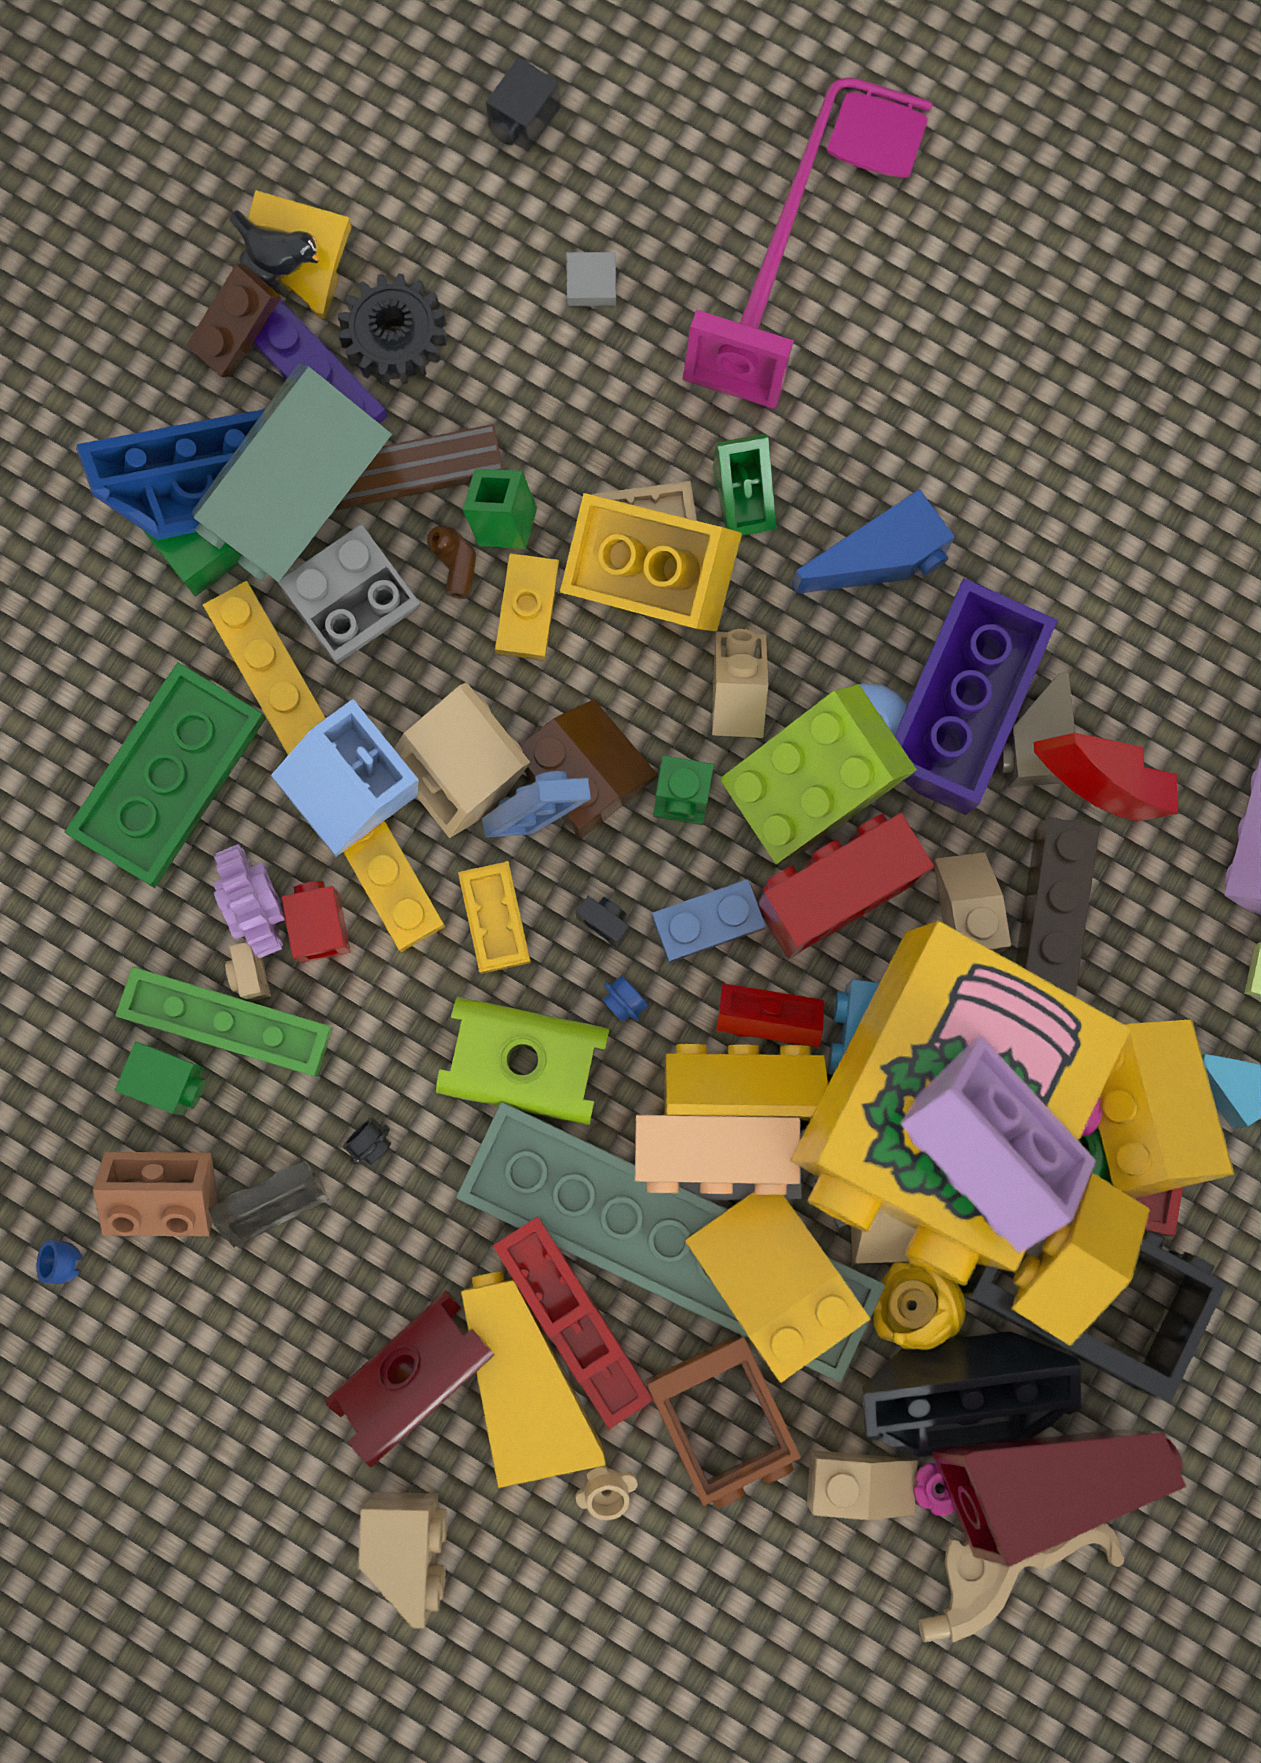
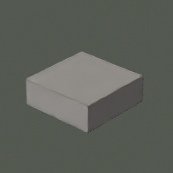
M567 252V306H616L615 252Z

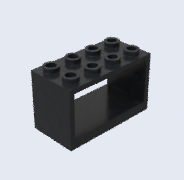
M1145 1229L1137 1259L1181 1282L1143 1363L1085 1332L1070 1346L1014 1311L1012 1307L1016 1296L991 1283L998 1268L976 1263L966 1285L957 1284L964 1298L1130 1387L1171 1404L1228 1283L1211 1275L1215 1266L1188 1252H1183V1255L1172 1250H1168V1252L1163 1250L1162 1248L1166 1241Z

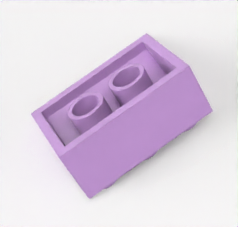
M981 1035L974 1039L916 1097L901 1122L912 1142L920 1150L929 1154L947 1174L953 1187L958 1192L966 1195L986 1216L991 1228L1001 1237H1005L1019 1253L1072 1221L1096 1162L1090 1153Z

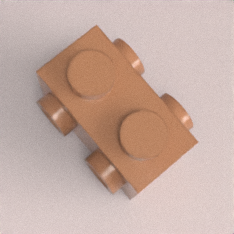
M104 1152L93 1188L102 1236L209 1237L218 1201L211 1153Z

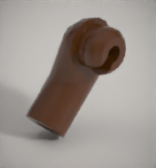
M442 525L436 526L429 532L427 544L449 569L445 594L457 599H468L475 569L476 553L455 529Z

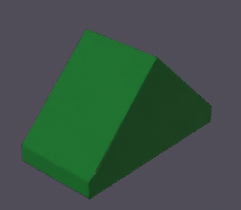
M767 434L716 442L713 472L725 528L741 532L742 536L776 530Z
M144 531L155 548L195 597L239 564L237 561L242 556V554L226 542L221 549H218L197 532L157 540Z

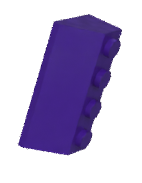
M963 578L894 735L917 769L916 772L903 780L918 794L964 815H967L980 804L1056 626L1057 619Z

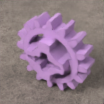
M239 844L215 853L216 856L214 858L218 865L216 868L221 880L213 882L216 890L214 896L234 939L237 940L245 936L248 945H251L255 956L257 955L258 958L281 950L283 943L276 923L285 920L282 913L283 907L264 864L260 863L252 866L250 859H247L244 849Z

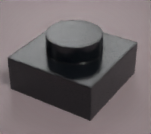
M588 895L576 910L577 920L617 949L630 933V926L624 922L627 913L606 897H602L597 902Z

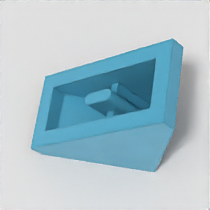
M1202 1054L1216 1107L1231 1128L1248 1127L1260 1119L1261 1065Z

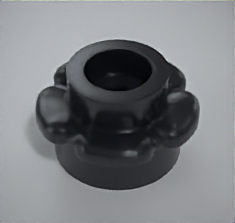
M373 1117L360 1125L343 1145V1148L352 1156L350 1162L353 1165L358 1164L361 1160H364L368 1165L376 1162L391 1145V1142L386 1138L390 1128L387 1125H380Z

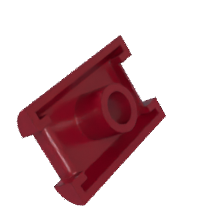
M447 1290L325 1399L327 1407L339 1417L347 1416L357 1433L348 1442L357 1455L370 1468L495 1355L485 1340L473 1329L465 1335L452 1318L461 1307Z

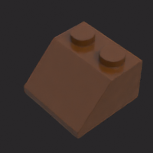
M595 699L553 718L520 745L524 755L531 762L524 773L532 783L536 782L535 777L537 775L554 771L567 772L568 779L588 778L591 799L561 817L580 840L658 778L655 770Z

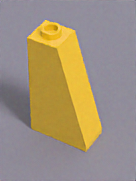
M503 1271L472 1277L473 1287L461 1291L468 1331L473 1329L479 1334L495 1354L476 1373L498 1488L606 1465L604 1447L541 1324L514 1280H504Z

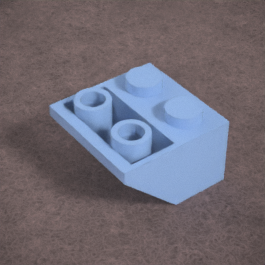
M354 699L313 727L271 775L272 779L335 857L418 796L419 779Z

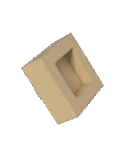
M247 942L229 946L232 960L226 961L225 968L231 990L233 992L239 991L240 997L249 1001L271 997L263 957L258 958L257 955L255 956L251 945H248Z

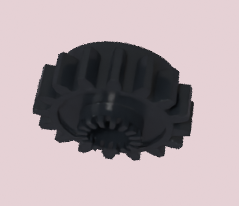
M399 273L394 284H387L384 275L379 274L377 276V287L371 289L367 283L362 281L359 283L362 293L359 299L351 295L345 297L346 305L350 312L338 313L340 327L343 329L338 333L342 348H347L345 352L350 365L360 363L363 377L369 378L372 374L380 376L381 383L387 385L390 379H400L402 384H407L410 376L419 374L424 377L427 375L425 367L429 362L438 363L440 361L437 346L447 345L446 332L442 329L447 326L444 310H438L439 302L435 292L425 296L422 281L417 280L411 287H407L404 274ZM392 326L401 327V331L397 330L396 334L384 332Z

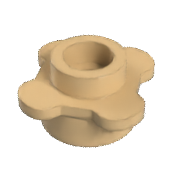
M605 1465L588 1469V1480L584 1488L576 1492L577 1505L587 1509L593 1517L600 1520H613L622 1516L629 1507V1492L637 1488L636 1476L628 1471L618 1473L613 1469H608Z

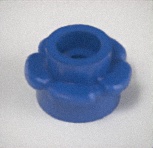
M623 975L612 984L607 981L605 982L604 986L609 991V994L602 1000L622 1022L630 1016L635 1021H639L641 1019L639 1015L650 1006L642 995Z

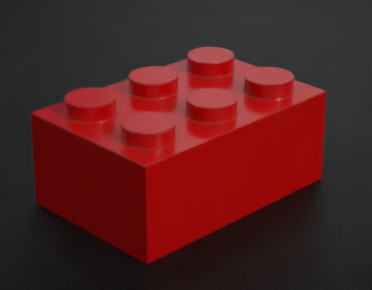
M881 813L856 829L858 833L850 838V843L842 846L838 839L832 841L811 855L813 859L806 863L807 868L797 873L794 866H790L766 881L767 886L762 889L764 894L758 907L787 959L792 958L918 884L934 868L933 863L902 813L889 820Z

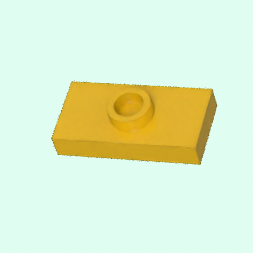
M509 554L495 646L496 654L546 661L560 566L559 560Z
M509 862L458 872L480 974L531 963Z

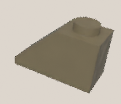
M1059 673L1012 727L998 759L1000 773H1007L1008 787L1063 784L1034 753V742L1075 733L1069 673Z

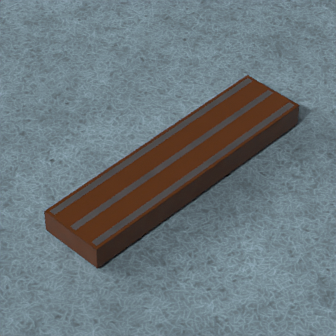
M494 424L383 446L335 510L469 484L475 469L504 470Z

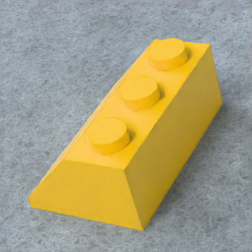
M1175 1020L1124 1024L1131 1028V1031L1099 1096L1102 1117L1098 1127L1113 1186L1135 1199L1235 1175L1193 1021Z
M678 1044L676 1045V1054L666 1053L664 1116L800 1118V1121H810L828 1086L825 1056L811 1055V1046L803 1045L780 1046V1055H759L758 1045H728V1054H707V1045Z

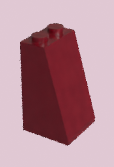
M1120 1429L942 1447L932 1451L973 1557L1006 1567L1015 1565L1187 1487L1180 1472L1183 1469L1180 1453L1174 1443L1166 1438L1162 1432Z

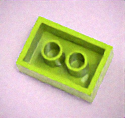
M857 684L831 692L727 772L720 780L774 863L779 864L804 853L908 778L917 769L866 693Z

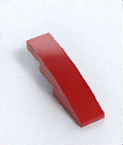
M536 1217L493 1245L549 1339H552L577 1382L582 1385L608 1430L654 1401L635 1367L539 1217Z

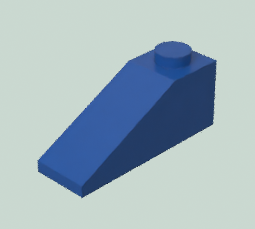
M919 489L796 570L791 586L797 594L903 581L919 571L924 576H927L948 560L946 553L955 537Z

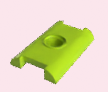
M462 997L456 998L451 1018L461 1021L451 1070L439 1069L436 1094L498 1107L503 1102L523 1112L590 1126L594 1101L584 1099L594 1049L606 1050L610 1028ZM519 1047H530L538 1055L537 1067L530 1074L517 1075L510 1069V1055Z

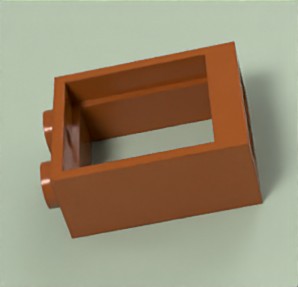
M738 1334L646 1379L648 1389L703 1506L712 1502L715 1503L716 1508L729 1505L746 1494L743 1489L744 1486L760 1478H763L765 1484L775 1482L790 1474L794 1470L791 1463L801 1458L743 1335ZM741 1363L777 1439L778 1445L707 1479L669 1398Z

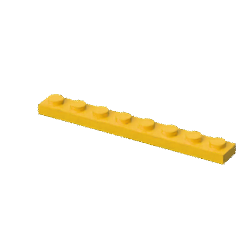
M245 581L206 602L203 606L289 755L313 727L326 719L255 593L249 583ZM385 821L343 851L400 952L445 928L444 923Z

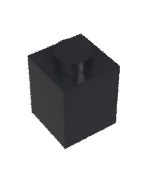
M518 57L486 101L488 127L492 134L506 145L512 146L515 144L529 152L560 109L559 82Z

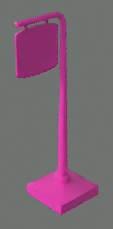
M846 77L838 79L831 84L817 116L741 321L737 323L696 310L690 326L683 380L776 409L782 392L794 340L759 330V326L835 96L839 90L847 87L867 92L866 95L851 92L846 94L827 147V152L833 157L851 165L880 174L903 178L910 176L928 122V118L925 115L913 110L912 107L929 111L932 109L930 101L857 78ZM871 94H874V95H877V96H880V97H883V98H887V99H890V100H893V101H896V102H900V103L906 104V105H908V106L906 107V106L900 105V104H898V103H895V102H892V101H889V100H885V99H881V98H878V97H874V96H871Z

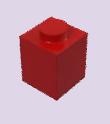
M323 881L307 882L294 886V894L281 896L292 958L299 963H305L351 953L340 893L333 886L325 887Z

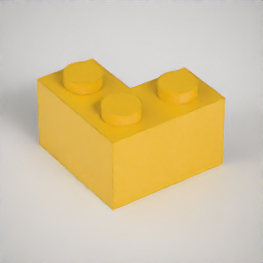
M1091 1173L1072 1221L1048 1235L1042 1246L1043 1252L1038 1257L1029 1254L1017 1270L1013 1283L1018 1285L1019 1289L1012 1309L1071 1346L1131 1282L1150 1209L1094 1173Z

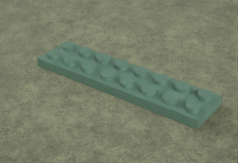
M503 1102L500 1103L456 1199L517 1228H521L536 1217H539L559 1248L750 1339L685 1242L686 1238L728 1210V1208L679 1186L678 1193L646 1192V1182L635 1181V1164ZM828 1257L871 1318L885 1284ZM869 1321L805 1366L841 1383Z

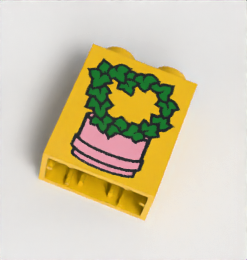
M940 921L906 931L790 1160L819 1177L807 1201L830 1216L864 1232H869L879 1210L915 1229V1233L904 1254L920 1265L956 1283L966 1285L976 1263L1016 1272L1026 1249L1019 1253L1005 1237H1001L991 1228L986 1216L966 1195L958 1192L953 1187L947 1174L927 1152L920 1150L912 1142L901 1122L916 1097L974 1039L981 1035L1067 1130L1079 1140L1131 1028Z

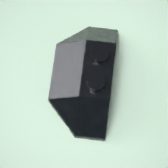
M1011 1331L948 1339L938 1346L926 1350H905L901 1348L862 1386L866 1437L875 1441L882 1440L891 1447L916 1457L932 1456V1451L942 1447L1031 1439L1051 1427L1064 1414L1071 1415L1081 1409V1364L1077 1357Z

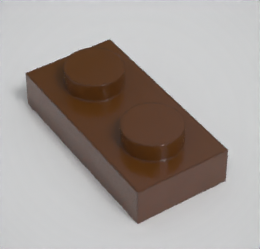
M236 264L186 345L220 377H232L282 297L246 265Z

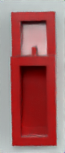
M1070 733L1034 742V753L1046 767L1068 788L1092 805L1115 816L1136 822L1178 814L1177 774L1144 767L1142 746L1080 733Z

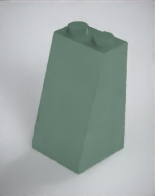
M299 363L191 512L193 518L200 522L195 531L218 549H221L226 542L242 554L237 562L262 581L268 574L279 582L392 434L313 369Z

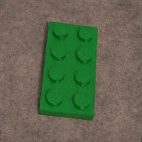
M177 662L64 833L151 887L156 888L266 720V717L260 711Z

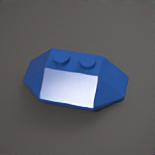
M265 409L77 444L76 451L92 495L157 540L196 532L195 528L200 522L193 518L191 512Z

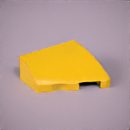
M256 190L248 217L254 224L277 228L287 232L305 231L314 236L319 262L303 263L299 270L290 275H284L280 283L289 292L293 290L310 306L314 315L326 319L339 281L336 270L352 227L349 217Z

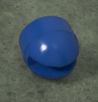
M56 1240L45 1241L37 1256L36 1270L39 1280L42 1283L62 1284L72 1281L81 1271L76 1269L75 1265L76 1261L83 1260L82 1254L72 1243Z

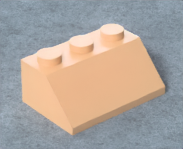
M636 1115L635 1181L646 1182V1192L678 1193L679 1182H700V1193L733 1194V1183H754V1194L787 1195V1184H800V1166L790 1161L800 1142V1118Z

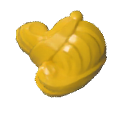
M910 1258L909 1262H894L881 1280L885 1287L872 1314L874 1329L878 1336L883 1340L900 1345L905 1350L932 1349L949 1337H954L960 1331L966 1316L965 1299L958 1284L929 1270ZM915 1301L917 1307L915 1310L910 1311L908 1305L910 1302Z

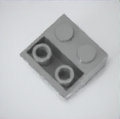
M362 524L282 577L278 582L289 603L336 664H339L421 607L419 601Z

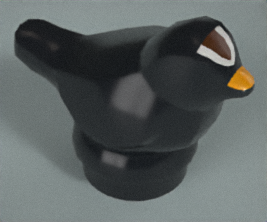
M238 210L234 211L230 217V221L242 235L246 247L239 257L240 265H246L272 289L282 281L284 275H290L299 270L303 263L319 262V257L316 253V240L310 233L305 231L287 232L277 228L256 225Z

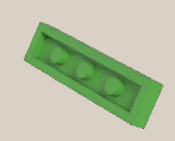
M135 967L131 968L115 1015L128 1021L314 1077H318L333 1027Z

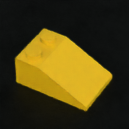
M583 493L560 592L687 627L717 632L742 533Z
M753 1191L685 1239V1242L780 1383L870 1320L866 1311L784 1195L754 1194Z

